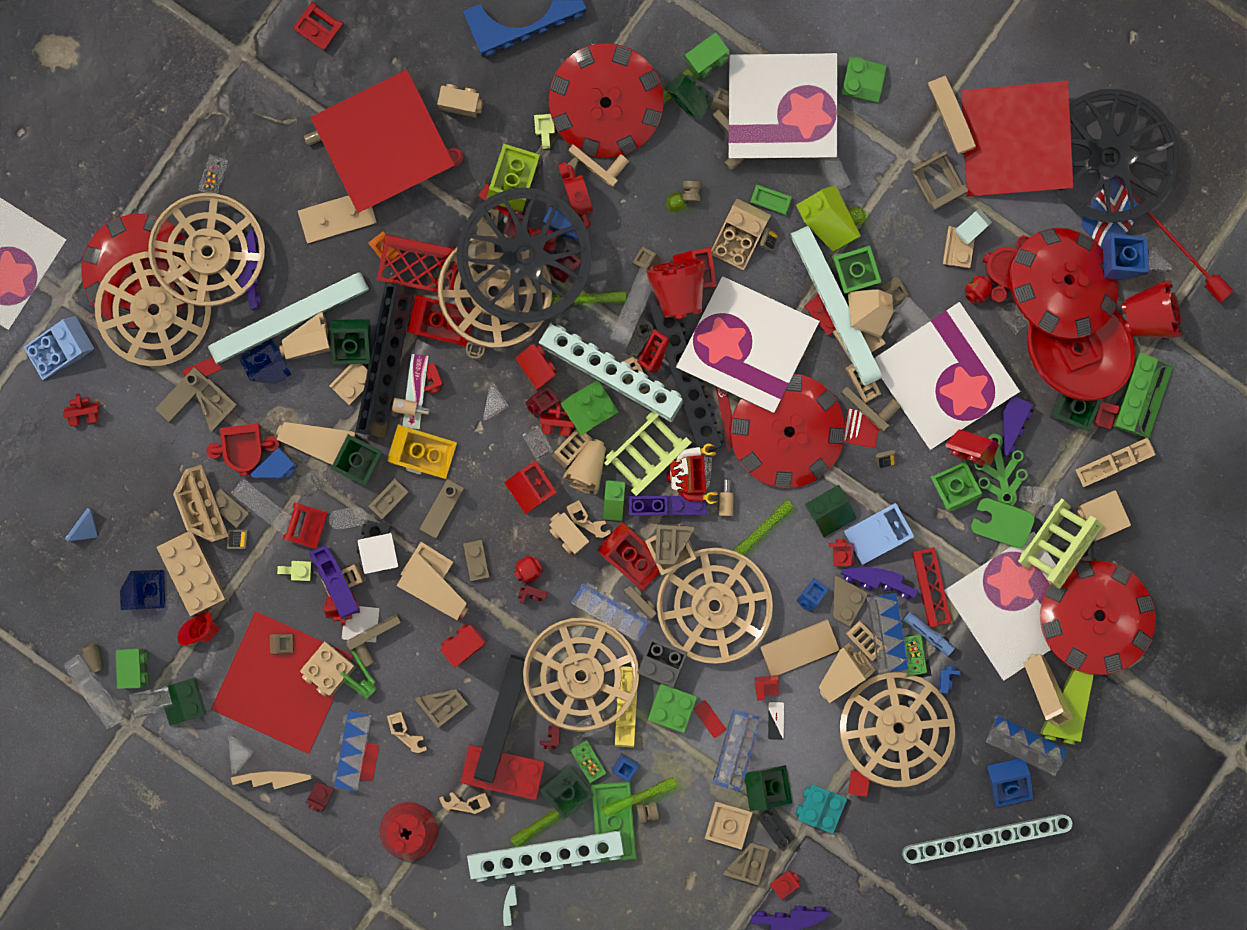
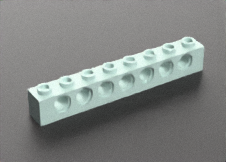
M550 323L539 341L542 349L666 420L673 421L683 404V399L680 398L681 395L674 390L670 392L664 389L665 386L659 381H650L643 372L638 371L636 373L631 370L632 367L629 364L615 361V357L610 353L605 352L603 354L598 351L599 348L594 344L589 343L587 345L582 342L583 339L574 333L570 335L565 332L566 329L558 324L554 326ZM562 339L568 341L564 347L558 346V342ZM577 349L584 350L581 356H575L574 352ZM594 358L601 360L596 366L590 364ZM614 367L617 369V372L614 375H609L607 370ZM626 377L634 379L629 385L624 384L623 380ZM643 386L650 388L647 394L640 393V389ZM659 396H665L667 398V400L664 403H658L656 401L657 397Z
M621 830L470 854L467 858L471 879H476V882L488 880V876L494 875L495 879L507 877V873L513 872L514 876L526 874L525 870L533 869V873L545 871L544 867L550 866L554 870L564 868L563 864L571 863V866L583 865L582 861L590 860V863L602 862L601 858L609 857V860L621 859L620 855H624ZM601 842H605L609 847L605 853L600 852L598 849V845ZM582 845L587 846L590 850L586 856L581 855L579 852V848ZM566 848L570 851L568 859L561 857V849ZM546 851L551 854L549 862L542 860V852ZM527 854L532 857L530 865L523 863V855ZM504 858H511L513 860L511 868L504 866ZM486 861L493 862L494 869L492 871L485 869L484 864Z

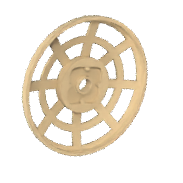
M200 193L181 198L163 211L151 231L148 253L155 277L169 294L187 304L211 307L235 300L253 285L263 266L265 245L258 222L245 206L224 195ZM210 201L209 212L197 213L185 218L179 208L193 202ZM218 202L235 208L245 218L236 225L228 217L217 214ZM173 214L179 224L172 231L168 243L157 241V235L161 226ZM208 219L207 228L195 231L190 225L191 222L196 220ZM219 220L232 229L223 235L219 231L214 230L215 221ZM250 223L258 238L259 253H248L247 242L242 230ZM184 228L189 235L185 245L174 244L177 235ZM236 235L239 237L242 252L230 251L229 241ZM205 247H210L213 250L210 256L202 254V250ZM155 248L167 250V260L172 273L164 278L161 276L156 264ZM173 252L184 253L187 263L177 269L173 260ZM229 259L241 260L237 270L231 276L225 269ZM246 261H258L253 276L241 288L235 280L242 273ZM192 269L200 274L199 284L189 281L183 275ZM219 273L225 280L215 285H207L208 275ZM178 279L186 286L198 290L196 300L180 295L168 284ZM229 285L235 292L230 297L221 300L204 301L206 291L219 290Z
M489 233V234H482V235H481V236H488V237L498 238L495 233ZM505 235L507 238H515L513 236ZM471 238L469 246L483 240ZM486 241L487 252L476 255L473 258L495 259L500 258L503 253L494 252V243ZM457 248L451 252L440 271L438 299L444 317L460 336L476 345L502 348L522 342L541 326L543 321L524 323L530 328L527 332L515 339L502 342L501 331L510 329L518 323L509 322L500 325L498 317L480 307L467 290H460L461 277L459 272L455 279L454 290H443L445 274L450 263L454 261L457 264ZM529 250L522 253L523 260L531 257L529 256ZM469 262V267L473 265L474 262ZM487 264V270L479 274L470 267L475 283L495 265ZM546 265L541 266V274L551 284ZM499 269L478 286L489 300L495 298L490 296L489 288L496 287L498 292H500L511 278L510 269L506 272ZM528 276L524 277L526 286L519 287V295L527 294L525 306L519 312H529L533 294L536 293L535 286H532V281ZM513 285L495 304L505 309L516 311L513 305ZM541 285V293H545L543 309L551 304L552 291L546 286ZM471 297L476 307L468 314L460 298ZM444 298H455L457 308L465 318L459 326L453 322L448 314ZM481 312L491 315L492 326L482 324L476 321L475 318ZM470 324L481 330L493 331L494 342L478 340L469 336L464 331Z
M144 251L122 259L106 273L96 293L95 318L103 339L119 356L139 365L162 366L184 358L201 342L209 325L211 307L205 306L202 328L192 324L194 305L188 304L187 320L177 317V305L185 302L173 298L162 286H149L146 276L154 275L152 269L143 270L140 259L149 258L148 251ZM155 251V257L167 259V253ZM173 255V260L176 268H178L179 265L183 266L187 263L181 258ZM133 262L136 273L128 277L119 288L108 283L119 269ZM170 267L168 271L159 270L161 276L164 277L172 273ZM192 269L189 270L199 284L200 275ZM139 279L142 289L134 296L124 291L130 283ZM178 279L174 280L185 295L182 296L192 300L197 298L198 290L190 292L185 284ZM104 290L115 295L113 301L114 319L105 322L102 321L101 301ZM208 291L205 292V301H210ZM120 298L131 303L130 314L119 317ZM151 304H156L159 307V311L155 315H151L148 312V307ZM134 321L140 328L136 337L133 338L122 324ZM172 323L182 327V330L175 337L168 340L165 329ZM117 326L123 337L132 343L128 353H125L113 343L105 329ZM188 330L198 335L187 349L176 356L173 355L171 345L178 342ZM147 332H158L161 343L150 344L142 341ZM139 347L151 350L163 348L167 359L149 361L138 359L134 356Z
M708 548L695 551V556L701 557L702 568L693 571L684 580L674 575L678 569L676 568L668 572L661 583L657 600L658 619L661 628L674 647L688 652L687 656L694 660L714 664L736 660L755 648L769 627L773 604L768 582L760 569L752 561L735 551L722 548ZM708 554L727 555L740 561L734 570L724 566H710ZM745 565L750 567L757 575L764 592L752 593L749 584L740 575ZM711 571L727 573L730 576L724 584L714 583ZM704 573L706 584L698 590L688 584L693 578ZM736 579L742 584L747 595L736 597L730 589ZM671 581L679 587L675 596V610L663 612L665 589L668 582ZM683 591H686L693 596L691 607L680 609L681 596ZM766 599V616L761 630H758L750 625L754 616V601ZM712 600H717L720 603L718 611L710 610L709 603ZM749 603L746 621L736 616L739 604ZM693 614L699 622L693 632L686 626L682 616ZM677 619L681 629L689 636L684 646L680 645L671 635L665 620ZM730 622L741 627L734 635L725 638L723 627ZM707 627L716 630L718 640H707L699 636L704 628ZM745 631L755 636V639L747 647L735 654L729 655L728 643L737 640ZM695 642L708 646H719L721 657H704L694 654L690 650Z
M571 618L551 625L534 640L525 658L523 680L526 694L532 706L545 720L566 730L584 732L601 729L610 725L624 714L636 694L639 680L637 672L639 669L636 655L631 645L615 628L595 619ZM584 625L598 628L594 639L586 637L570 638L567 627ZM558 630L560 631L563 641L555 645L546 656L536 651L545 638ZM605 632L612 635L622 645L627 653L626 656L616 659L612 651L601 643ZM583 643L589 644L591 647L587 654H576L572 644ZM564 647L566 648L568 657L561 664L552 660V657ZM597 650L603 651L611 662L601 666L599 661L594 658ZM534 658L543 663L540 673L541 686L531 689L529 684V668L531 660ZM631 663L633 675L630 693L619 690L621 682L620 666ZM547 667L558 671V681L547 684ZM614 669L615 683L614 687L603 683L604 673ZM576 673H585L586 679L578 681L575 678ZM561 689L567 695L563 705L555 700L550 693L551 691ZM599 690L610 694L602 704L596 707L592 697ZM545 694L550 703L560 710L556 720L541 709L534 696ZM615 697L626 700L622 708L615 715L604 722L602 721L599 712L605 709ZM574 699L585 700L588 710H573L570 707ZM567 714L575 716L591 715L595 725L578 727L567 725L563 722Z
M891 672L868 679L851 694L841 714L840 739L848 760L864 777L882 786L893 788L909 787L928 780L946 763L954 745L955 722L947 700L931 683L915 675L908 676L907 673ZM894 678L911 679L923 684L925 687L920 694L907 689L896 688ZM879 680H887L888 690L876 694L869 701L859 695L869 685ZM931 691L942 702L948 719L937 720L934 709L925 700ZM897 694L913 697L915 701L910 707L899 705ZM890 695L891 706L884 711L874 705L879 699ZM855 701L864 708L859 717L858 730L847 732L848 713ZM921 704L927 709L932 720H920L916 711ZM868 711H870L878 718L875 727L864 729L865 718ZM894 724H901L904 728L903 733L897 734L893 730ZM939 727H950L949 742L943 757H941L933 750L938 740ZM933 728L932 739L928 746L920 740L922 729ZM876 735L881 744L876 753L869 746L866 736ZM860 738L864 750L871 757L865 767L853 755L848 739ZM913 746L918 747L924 752L918 758L908 762L906 751ZM887 750L899 752L900 763L887 761L882 756ZM928 756L937 763L926 774L910 780V767L920 764ZM877 763L888 768L901 769L902 781L884 779L874 775L871 771Z

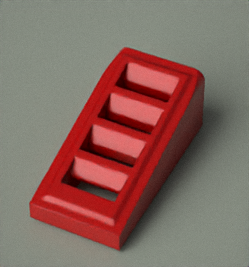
M654 329L637 363L650 372H658L670 338ZM657 337L663 340L662 343L656 340Z

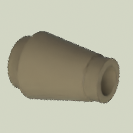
M96 643L82 647L81 655L92 673L102 670L100 650Z

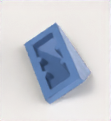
M91 508L85 510L65 540L72 542L98 537L94 511Z

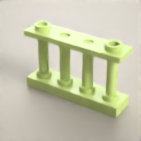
M651 412L646 417L648 421L616 452L612 450L605 457L607 461L604 464L606 466L612 463L632 483L633 489L631 492L635 496H638L692 443L687 437L684 440L678 438L660 420L659 415ZM654 423L673 443L674 449L670 453L668 451L665 452L644 431L650 424ZM638 436L660 457L659 460L661 462L656 467L651 465L631 445ZM625 449L646 470L645 473L647 475L642 480L637 478L617 458Z
M1062 498L1055 504L1052 513L1018 560L1027 570L1032 564L1049 574L1047 580L1058 589L1064 584L1103 527L1092 516L1088 520H1084L1070 512L1071 506ZM1064 517L1082 527L1077 536H1073L1058 527ZM1053 533L1071 543L1066 552L1047 542ZM1042 548L1060 559L1055 568L1036 558Z

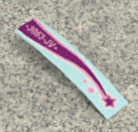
M411 354L406 400L418 402V406L422 407L426 379L425 371H427L429 356ZM416 413L415 416L404 414L403 426L420 429L421 414Z

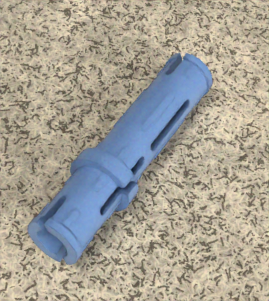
M912 611L903 619V621L931 642V646L937 647L947 657L955 649V646L946 641L941 633L938 634Z

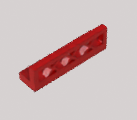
M935 547L912 552L928 626L934 627L951 623ZM931 552L933 560L927 566L923 562L922 554ZM929 570L937 576V580L933 585L927 580L926 575ZM933 589L941 594V599L937 604L931 598ZM937 608L945 611L946 620H936L935 611Z

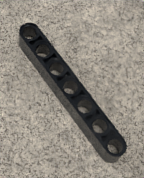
M513 654L510 656L474 774V779L493 784L524 682L523 669L525 658Z

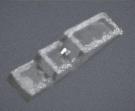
M243 478L231 494L280 533L286 534L292 516ZM299 522L295 529V537H298L301 531L302 524Z
M76 655L63 665L107 730L124 719L107 691L101 686L81 655Z

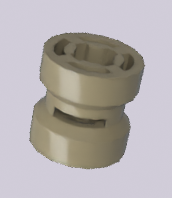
M683 181L685 191L682 195V201L701 202L699 192L702 189V182Z
M472 342L467 343L466 353L471 359L479 360L484 357L486 351L484 346L476 345Z
M655 801L650 802L648 805H637L640 824L646 823L648 820H659Z

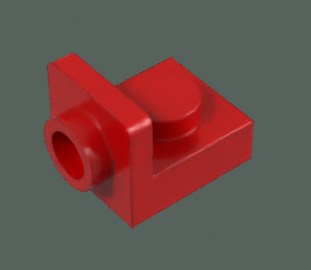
M434 363L427 365L428 371H425L429 382H434V384L424 387L425 392H430V394L440 391V387L444 386Z
M835 539V543H829V547H833V566H854V543H847V539Z
M787 870L770 885L782 900L795 889L800 888L798 883L801 880L795 872L790 873Z

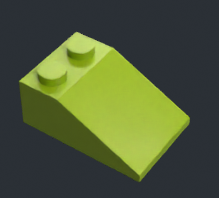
M503 144L487 199L509 189L530 188L540 155ZM514 199L508 202L513 210L523 212L526 199ZM504 202L499 204V206L506 207Z
M836 185L822 189L796 205L804 222L833 252L861 236Z

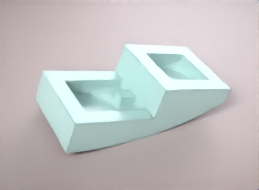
M515 884L510 886L505 899L503 911L504 926L512 925L510 906L517 905Z

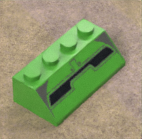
M1142 353L1137 354L1112 427L1143 438L1150 437L1173 366L1157 358Z

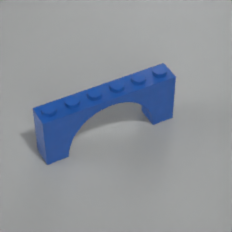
M552 0L549 10L539 21L522 28H511L497 23L487 15L481 4L464 10L463 14L481 56L486 55L488 57L495 54L497 49L502 47L503 49H508L514 46L516 41L521 40V42L531 39V35L535 33L539 35L546 33L554 25L560 27L567 23L566 20L571 18L574 20L579 19L587 11L583 0Z

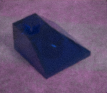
M272 338L239 356L240 362L250 381L276 384L292 375Z
M164 570L130 571L120 590L121 610L166 608Z

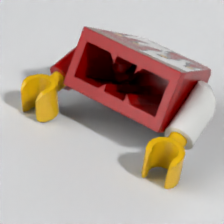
M706 444L701 449L700 447L685 449L680 453L676 461L670 463V471L666 473V479L668 482H671L672 490L678 491L679 495L687 501L703 502V500H706L709 504L718 502L711 500V495H718L717 492L703 494L706 492L705 460L701 454L714 456L715 452H708L710 447H714L712 444Z

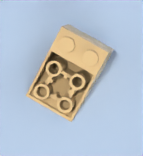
M737 198L713 245L712 255L744 270L771 215Z

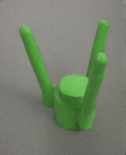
M352 650L355 660L368 680L363 679L358 684L344 672H340V674L346 679L344 682L346 685L367 699L376 690V687L373 685L376 681L370 676L355 650Z

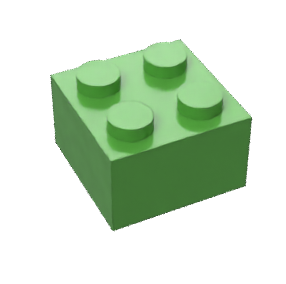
M715 32L685 54L684 62L697 79L701 77L705 79L712 73L714 67L718 66L720 68L727 63L729 49Z
M870 246L833 257L832 260L844 296L850 292L865 290L881 284Z
M599 380L574 393L561 403L581 436L608 421L618 413Z
M145 649L116 650L117 689L146 687V683H149V672L145 670V664H148V653L145 652Z
M660 683L647 720L684 733L697 696Z

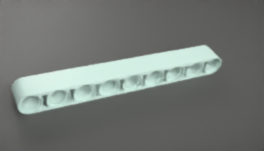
M809 226L791 233L792 241L863 385L866 386L881 379L882 374L861 331L850 327L849 307Z
M356 273L209 345L208 349L215 363H222L310 320L320 312L324 313L367 292L369 288L362 273Z
M1057 814L911 844L903 849L902 856L905 861L914 864L1065 833L1071 829L1072 820L1069 816ZM1061 818L1067 820L1065 828H1059L1058 821ZM1042 822H1047L1048 830L1045 832L1039 830V825ZM1023 826L1029 827V834L1026 836L1020 834V829ZM1003 830L1010 831L1011 836L1009 839L1003 840L1001 838ZM984 834L992 836L990 843H983L982 837ZM967 837L973 840V844L969 848L963 845V841ZM948 841L954 843V849L950 852L944 849V845ZM929 845L935 847V853L931 856H928L925 852L926 847ZM908 850H916V857L914 859L907 858L906 853Z

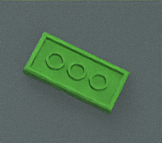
M630 782L591 785L595 834L621 830L624 855H620L621 859L616 860L636 859ZM601 842L598 845L600 852L605 853L609 849L605 842ZM609 857L601 858L602 862H605V861H616V860H609Z

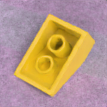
M398 424L387 461L446 479L457 442Z

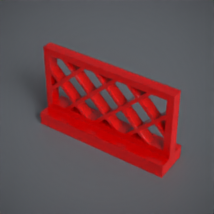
M385 234L376 280L438 292L437 282L439 278L435 280L429 271L438 265L442 269L441 263L456 248ZM388 247L395 248L399 253V256L391 261L386 256ZM408 252H414L418 259L409 265L403 256ZM428 255L433 256L437 263L427 269L422 259ZM402 258L407 267L397 272L392 263ZM420 261L425 271L416 276L411 267ZM455 262L453 268L445 274L450 282L448 290H453L458 268ZM389 265L396 273L390 278L382 277L383 269ZM407 269L414 276L408 282L403 281L400 277V274ZM428 273L433 282L428 285H422L418 278Z

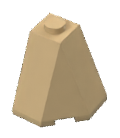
M323 312L318 313L284 338L280 346L281 356L289 361L330 352V337L325 314Z
M850 643L846 644L839 651L819 686L822 697L828 700L829 703L866 680L876 670L867 656L861 651L855 652L853 650L854 646Z

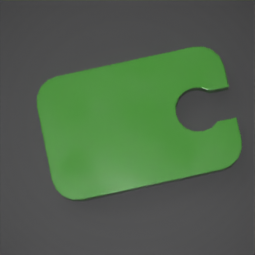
M991 498L981 499L977 510L990 512L992 519L988 523H983L980 519L973 518L972 531L978 535L1017 548L1025 546L1034 523V515L1030 511Z

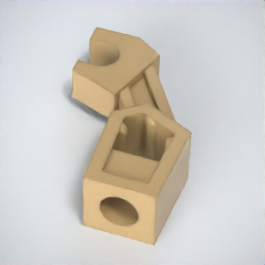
M579 500L567 506L574 524L583 527L599 538H604L611 534L610 530L602 532L600 529L602 525L606 524L605 521L592 523L587 520L588 515ZM582 510L585 519L576 521L573 514Z
M402 712L387 716L391 734H394L410 747L412 752L420 753L427 750L426 746L422 748L418 746V741L424 740L423 736H410L406 733L408 727ZM402 722L404 731L397 732L393 724Z
M453 792L449 793L451 796L450 802H446L444 796L439 798L442 806L448 811L453 809L476 814L491 806L486 792L469 798L467 802L460 801ZM477 799L481 808L474 810L469 803Z

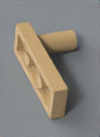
M572 145L568 150L570 155L574 158L577 157L580 163L612 189L618 183V180L615 178L629 163L620 154L610 168L605 171L575 145Z

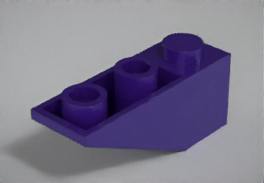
M1015 395L1008 399L1002 411L1004 457H1007L1008 454L1012 455L1017 446L1014 442L1017 436H1022L1025 430L1023 424L1025 420L1030 419L1034 411L1031 409L1033 404Z

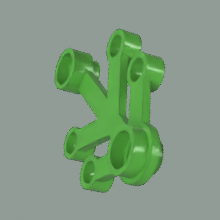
M992 434L988 438H997L999 441L994 456L997 470L988 464H984L982 468H978L975 463L974 466L976 469L983 470L1000 481L1001 489L991 484L986 477L980 478L978 485L997 495L998 501L1013 506L1017 500L1015 492L1022 481L1028 477V473L1024 469L1018 470L1016 472V479L1010 487L1008 486L1007 479L1018 462L1023 460L1024 455L1019 450L1014 451L1012 459L1005 468L1000 449L1003 443L1002 437L998 434ZM1017 452L1022 455L1019 460L1014 458V454ZM1024 471L1026 474L1025 478H1019L1018 473ZM983 479L988 481V485L985 487L980 484ZM1005 494H1009L1011 496L1010 501H1005L1003 499Z

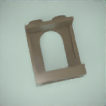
M940 151L930 155V160L926 162L921 160L913 165L914 168L911 170L932 211L968 192L965 184L962 185L947 158L946 151L943 153ZM931 164L941 167L953 188V191L938 199L924 175L925 168Z

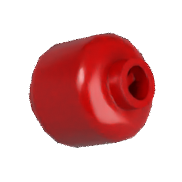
M986 276L973 277L965 286L966 299L971 303H984L991 296L993 283Z
M528 555L515 563L516 570L514 574L518 581L523 580L524 583L529 584L541 577L543 568L536 556L533 558Z

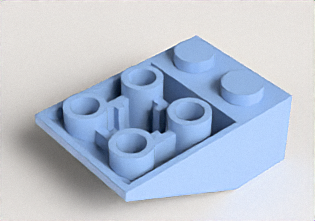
M76 316L62 319L23 347L42 380L94 350L92 343Z
M896 503L844 531L849 542L854 543V551L862 565L914 537Z

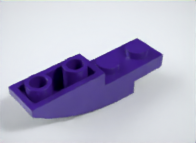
M249 231L246 237L248 253H258L257 235L254 231ZM246 261V265L238 277V284L241 288L253 276L258 261ZM258 278L246 291L251 310H258L259 304H262L261 295L256 290V286L259 285Z
M629 496V516L707 515V501H687L682 496Z
M327 545L309 552L341 619L358 612L359 609Z
M856 567L841 571V574L844 575L843 579L852 583L855 580L861 582V587L870 591L872 588L877 589L879 583H881L882 588L891 592L895 589L900 592L899 596L908 600L910 597L915 598L918 590L901 583L903 575L889 570L873 567Z
M795 905L794 909L790 908V916H786L787 913L775 912V915H767L765 911H756V914H751V924L770 925V930H800L823 921L830 916V912L821 906H814V910L806 909V906Z

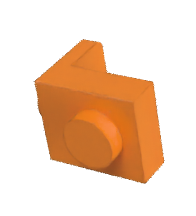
M381 232L368 242L380 259L384 246V232ZM388 247L386 256L391 261L399 253L395 248Z

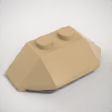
M202 465L186 469L173 493L186 530L211 542L229 537Z

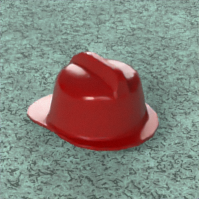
M205 611L182 625L178 632L177 640L182 646H188L195 642L208 643L220 631V628L212 620L211 614Z

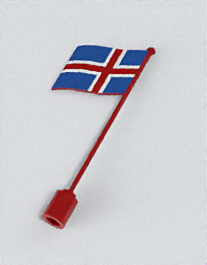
M1113 176L1110 180L1111 212L1129 210L1130 206L1125 186L1121 179ZM1102 189L1090 208L1107 212L1104 191ZM1133 193L1134 207L1142 204V202ZM1151 211L1147 212L1207 278L1204 287L1219 303L1234 291L1219 274L1216 276L1212 274L1210 276ZM1083 217L1081 226L1103 249V242L1110 234L1125 235L1135 219L1109 223Z

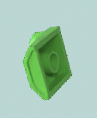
M849 57L841 95L878 103L886 65L866 61L860 57Z
M966 461L935 476H930L947 512L960 509L975 502L982 496V492Z

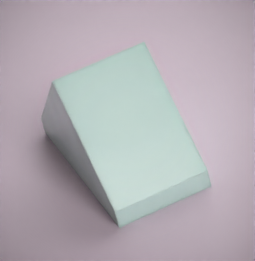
M979 208L955 232L968 245L992 221Z

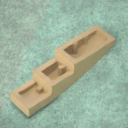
M946 76L928 82V87L935 99L936 107L958 155L976 148L966 120Z
M1149 437L1080 467L1076 469V472L1083 487L1155 456L1156 453Z
M263 771L231 777L232 785L251 780L253 787L272 782L274 789L312 779L313 776L312 774L294 771Z

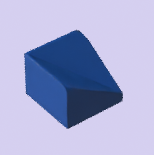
M622 753L613 766L612 772L630 782L639 768V763Z

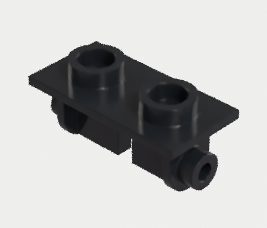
M770 808L758 817V820L779 849L787 846L795 839L774 808Z

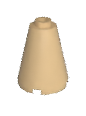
M598 439L588 441L564 473L562 480L564 482L566 480L571 482L569 486L587 494L590 491H594V495H596L600 487L606 452L604 443Z

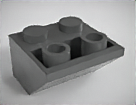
M652 637L637 673L674 688L688 652Z

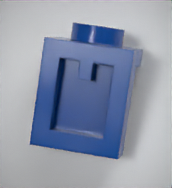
M813 578L796 601L803 609L812 612L829 589Z
M945 666V670H940L939 693H948L949 689H952V678H949V674L961 675V671H956V667Z

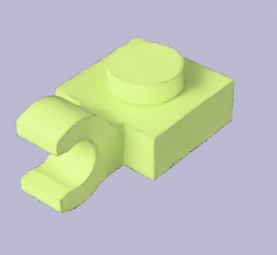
M551 114L534 115L536 136H542L543 149H550L549 134H555Z
M292 561L291 567L278 566L277 574H291V580L311 581V562Z

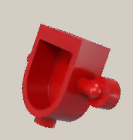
M566 162L558 164L570 206L579 215L585 227L588 228L591 225L588 213L593 212V208L582 175L576 177L573 166L566 165Z
M1026 235L1020 236L1016 240L1017 249L1002 247L995 250L992 254L986 253L982 261L986 264V275L993 284L998 286L991 292V299L994 302L1000 303L1004 301L1007 296L1006 290L1012 293L1010 285L1012 261L1017 250L1030 237Z
M260 424L220 428L222 446L212 443L207 447L206 452L213 459H217L223 454L225 463L231 469L238 471L240 477L250 476L251 471L260 465L263 459V449L274 452L279 448L280 443L273 436L267 437L262 441Z

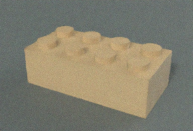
M188 531L157 547L190 616H195L227 600L196 534Z

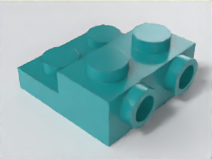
M811 784L810 787L806 786L802 796L805 798L803 805L799 804L795 813L798 816L797 820L833 834L847 798L814 784Z

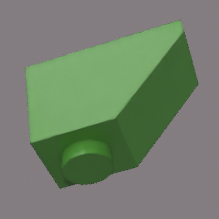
M606 481L603 520L622 521L625 482Z

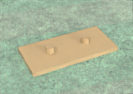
M349 195L298 210L307 244L377 223L373 208L370 207L357 213Z
M828 619L760 647L771 676H778L839 651Z

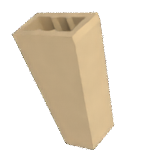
M288 422L279 425L276 431L278 441L331 465L347 434L353 437L357 435L352 431Z
M415 553L397 586L455 620H458L459 617L463 619L468 610L465 607L467 603L420 554Z
M1034 654L1028 657V660L1023 663L1045 719L1056 727L1074 719L1046 658L1041 654Z

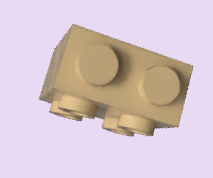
M452 84L441 86L437 103L440 111L477 118L478 113L481 114L483 102L475 89L465 88V90L457 89L458 86Z
M1116 490L1078 506L1077 514L1080 518L1088 520L1092 516L1103 525L1093 541L1131 526Z
M558 512L550 519L552 523L549 525L552 528L549 531L556 539L561 538L564 541L562 546L569 554L572 552L577 554L589 543L587 538L564 512L562 514Z
M324 641L300 672L304 674L302 678L306 682L316 684L318 686L316 690L326 697V695L333 696L346 679L340 672L350 676L356 666L328 642Z

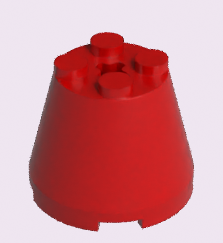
M704 260L670 261L650 267V270H646L648 280L665 317L675 316V319L686 317V313L697 314L702 312Z
M1171 280L1162 281L1127 298L1122 303L1123 313L1127 314L1128 319L1125 322L1127 333H1131L1136 337L1176 338L1182 336V330H1178V326L1182 324L1177 296L1170 289L1173 288Z
M403 802L395 805L387 811L380 824V839L383 846L391 855L402 860H415L426 855L434 846L438 835V826L433 814L426 807L415 802ZM404 828L412 832L409 838L405 835H400V833L404 832Z

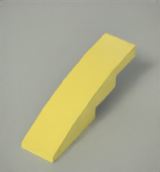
M620 666L621 682L619 690L630 693L633 680L632 667ZM637 691L629 708L616 720L615 747L634 748ZM617 698V712L622 708L626 700Z

